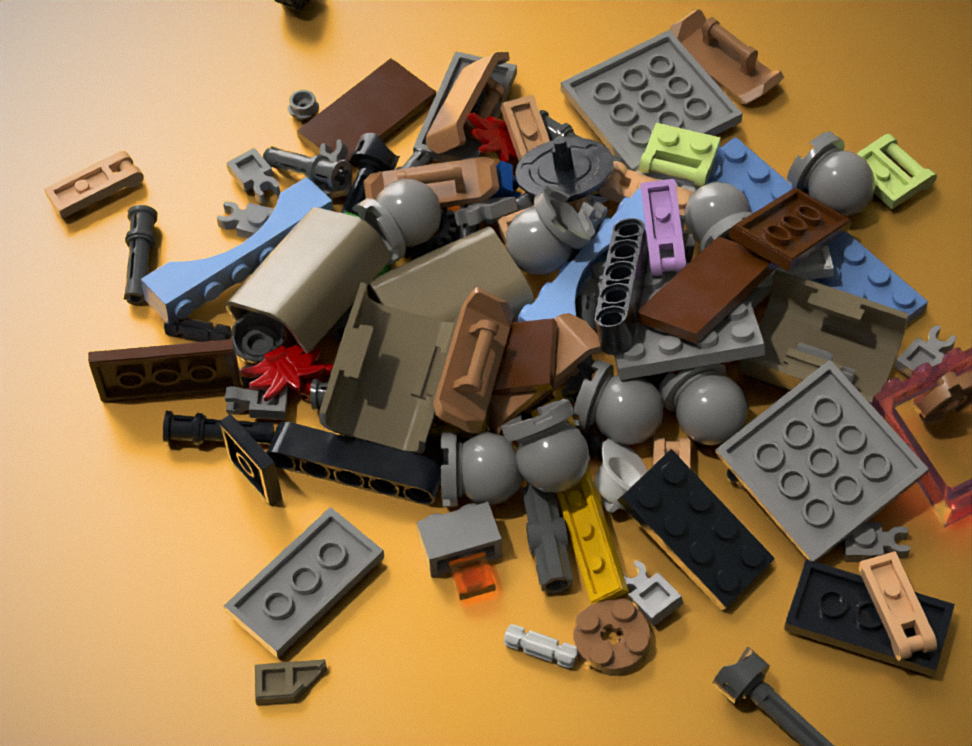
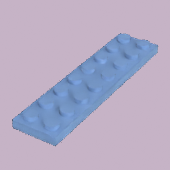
M736 137L719 148L707 184L722 182L735 186L748 198L752 213L793 189V186ZM847 232L828 244L834 276L810 280L908 313L907 324L925 311L928 304L924 297Z

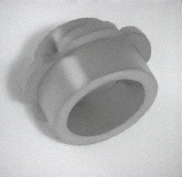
M297 90L289 98L288 113L291 116H296L298 119H309L319 110V103L316 102L315 95L309 90Z

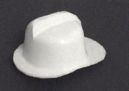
M607 439L602 445L603 463L595 476L594 485L602 496L606 511L613 513L619 508L626 510L617 500L647 472V469L633 449L626 444Z

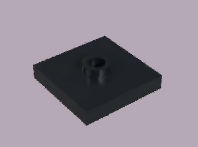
M229 414L220 421L229 461L263 499L273 507L282 500L275 462L241 424Z

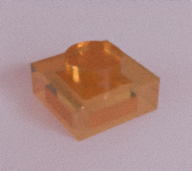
M485 552L448 562L460 601L496 591V583Z

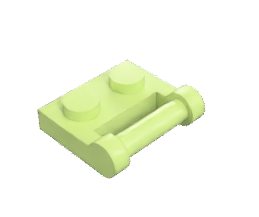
M655 123L646 150L641 157L639 172L650 174L652 171L694 181L696 186H704L707 184L720 147V137Z
M886 134L856 154L865 158L874 173V194L893 209L920 190L930 188L936 181L937 175L929 168L924 169L897 145V140L891 134ZM888 154L891 158H893L900 166H902L909 174H911L913 178L907 175L886 155Z

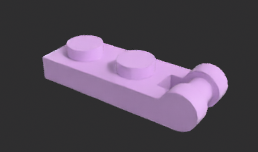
M675 179L640 183L652 277L662 276V272L676 271V274H678L686 266ZM674 250L673 257L660 258L659 251Z

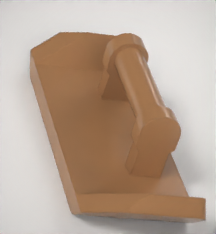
M699 9L692 10L670 27V31L716 84L740 104H746L762 96L784 79L781 70L771 71L757 60L758 51L752 46L748 47L724 29L715 18L710 17L706 20L703 12Z
M495 52L462 69L426 135L428 149L437 154L451 151L466 143L465 134L473 140H478L471 133L477 127L472 124L467 116L472 111L482 90H484L487 96L477 112L479 117L486 119L491 116L498 101L502 100L505 89L501 84L494 81L490 75L495 67L510 60L509 52Z
M488 156L371 173L364 180L366 198L376 200L377 195L390 183L403 178L416 179L433 190L439 198L441 208L484 202L499 189L496 164Z
M479 287L472 290L462 305L433 403L436 415L440 419L469 433L481 432L514 317L507 301Z
M570 313L561 314L554 318L558 324L554 389L492 395L490 397L488 425L495 434H502L501 426L515 418L522 411L529 415L535 406L571 376L574 378L580 373L577 365L589 355L602 353L598 334L585 320Z

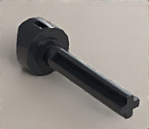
M375 133L362 134L350 160L352 165L358 170V173L340 213L344 214L346 211L359 216L358 212L353 210V207L366 199L364 180L371 173L394 170L400 156L394 154Z

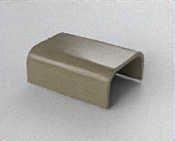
M313 207L226 302V309L235 322L238 319H242V316L247 314L248 310L279 320L290 330L303 351L309 353L354 303L360 283H365L368 286L393 256L377 231L366 221L356 216Z
M489 226L374 278L367 286L368 297L376 303L443 322H455L458 309L461 310L464 301L476 287L482 288L507 301L514 316L512 323L518 322V316L525 305H532L535 302L523 273L495 231Z
M775 270L769 303L759 325L765 345V355L739 360L738 372L791 391L828 361L796 350L798 344L802 342L833 353L832 362L840 371L842 366L856 370L852 384L876 410L899 352L909 314L823 284Z
M361 282L320 408V423L325 428L347 437L415 454L424 453L436 416L433 404L461 310L458 309L455 322H443L388 307L371 300L367 296V284Z

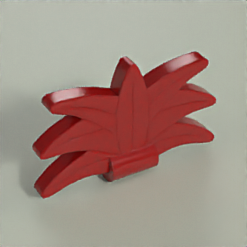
M473 112L467 116L472 124L477 127L471 133L484 144L478 148L480 152L486 154L497 153L500 161L508 162L510 159L517 164L519 163L505 121L492 116L483 119Z
M298 343L289 348L280 346L263 355L264 360L259 364L240 369L239 372L242 377L258 378L249 383L251 390L268 389L263 396L266 402L279 395L287 386L300 392V380L324 373L326 366L324 364L314 365L320 356L319 348L306 353Z

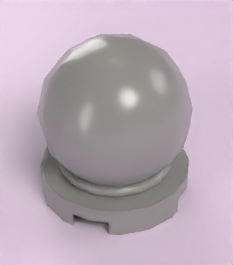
M831 131L822 133L810 142L814 148L804 159L799 155L789 169L787 180L793 188H797L804 193L809 191L811 197L844 216L858 214L873 199L875 189L874 173L865 158L851 151H843L845 146L841 138Z
M403 178L392 182L377 195L376 200L366 198L353 207V210L358 212V218L366 221L377 231L393 257L387 263L388 265L405 256V247L412 248L428 241L438 230L442 215L438 196L428 185L416 179Z
M713 182L701 186L689 197L684 210L686 228L689 235H693L694 240L700 244V252L718 236L736 242L728 237L731 227L753 214L748 198L732 184Z
M547 186L543 191L539 192L534 199L535 207L527 208L517 214L506 231L507 251L517 266L529 274L549 275L558 270L571 257L573 247L578 249L585 247L595 234L593 224L586 212L582 209L577 213L566 202L570 196L556 187Z
M601 360L595 361L592 369L597 372L592 381L584 379L577 396L574 412L580 417L578 420H574L575 426L589 432L594 425H597L602 435L621 444L633 445L646 441L655 434L662 422L664 406L659 391L652 382L644 377L620 380L619 375L614 376V366Z
M723 363L683 369L677 375H674L671 371L665 376L658 389L665 408L671 412H676L682 431L698 444L722 445L746 425L749 405L742 388L732 379L725 377L727 372Z
M569 399L558 400L537 408L540 415L523 421L520 415L502 425L501 428L506 442L514 440L519 442L516 452L518 470L528 484L542 492L559 493L577 485L585 475L590 461L588 445L580 430L568 423V418L575 414Z
M486 432L473 435L462 444L461 441L457 440V433H442L441 449H443L444 465H441V488L443 507H458V497L462 498L463 495L475 504L488 502L492 506L506 502L518 491L524 477L518 470L516 460L517 447L511 441L506 442L503 435Z

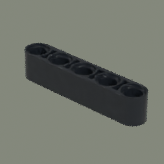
M637 218L623 219L616 223L610 240L595 313L600 347L608 355H619L627 352L632 347L637 325L636 311L640 308L649 259L644 223Z
M281 422L278 424L266 452L275 462L277 468L422 505L434 503L441 484V465L443 464L434 458L291 422Z

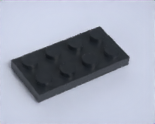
M672 449L617 500L721 611L727 608L775 559Z
M806 559L786 618L784 630L934 677L955 604L915 592L935 635L937 649L928 653L917 651L912 653L911 658L898 661L893 653L890 638L862 576ZM913 627L903 630L907 638L916 635Z

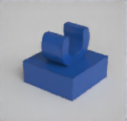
M500 161L496 166L499 189L491 197L516 198L522 195L516 192L519 185L516 176H513V165Z

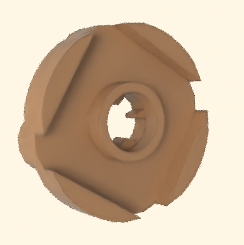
M972 368L959 376L954 371L943 375L935 383L938 388L931 393L927 392L920 395L912 402L913 407L925 425L941 422L947 419L944 414L945 412L956 409L958 413L972 404Z
M627 599L604 600L590 605L577 615L573 632V644L578 648L579 660L588 668L592 666L597 670H602V674L609 676L622 675L631 672L643 661V657L647 653L650 644V628L644 615L634 607L631 601ZM607 631L618 632L622 637L618 636L619 643L612 644L610 640L603 641L601 636L606 635Z

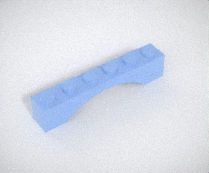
M305 177L280 193L277 205L269 219L254 235L242 244L208 258L190 261H169L143 277L141 282L145 301L168 324L174 323L177 317L179 319L186 318L196 308L216 299L223 291L236 283L243 282L311 208L317 207L333 211L332 200L308 177Z
M638 188L630 198L625 197L621 201L615 215L611 219L607 217L601 223L597 234L585 247L579 249L578 255L572 261L567 260L563 264L558 277L552 283L547 282L542 287L535 302L532 305L527 304L523 307L518 316V322L556 318L566 313L576 316L575 300L592 277L591 266L599 262H606L614 225L623 219L637 218L644 223L645 227L641 188Z

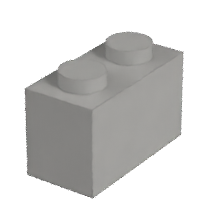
M488 502L467 504L457 511L446 514H432L424 520L417 522L419 543L431 577L502 557V539Z

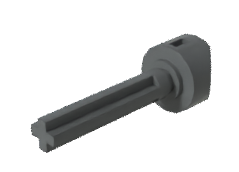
M747 646L736 664L723 666L714 678L712 684L734 705L750 697L758 707H761L802 746H834L781 698L768 683L764 682L765 674L769 670L770 665L750 647Z

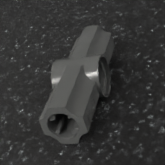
M529 484L522 488V497L528 522L526 523L528 545L531 556L535 557L541 591H546L550 594L561 593L573 586L567 554L568 538L564 518L559 516L555 492H542Z

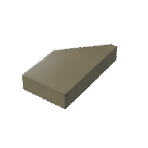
M326 659L255 664L256 706L295 703L327 671Z

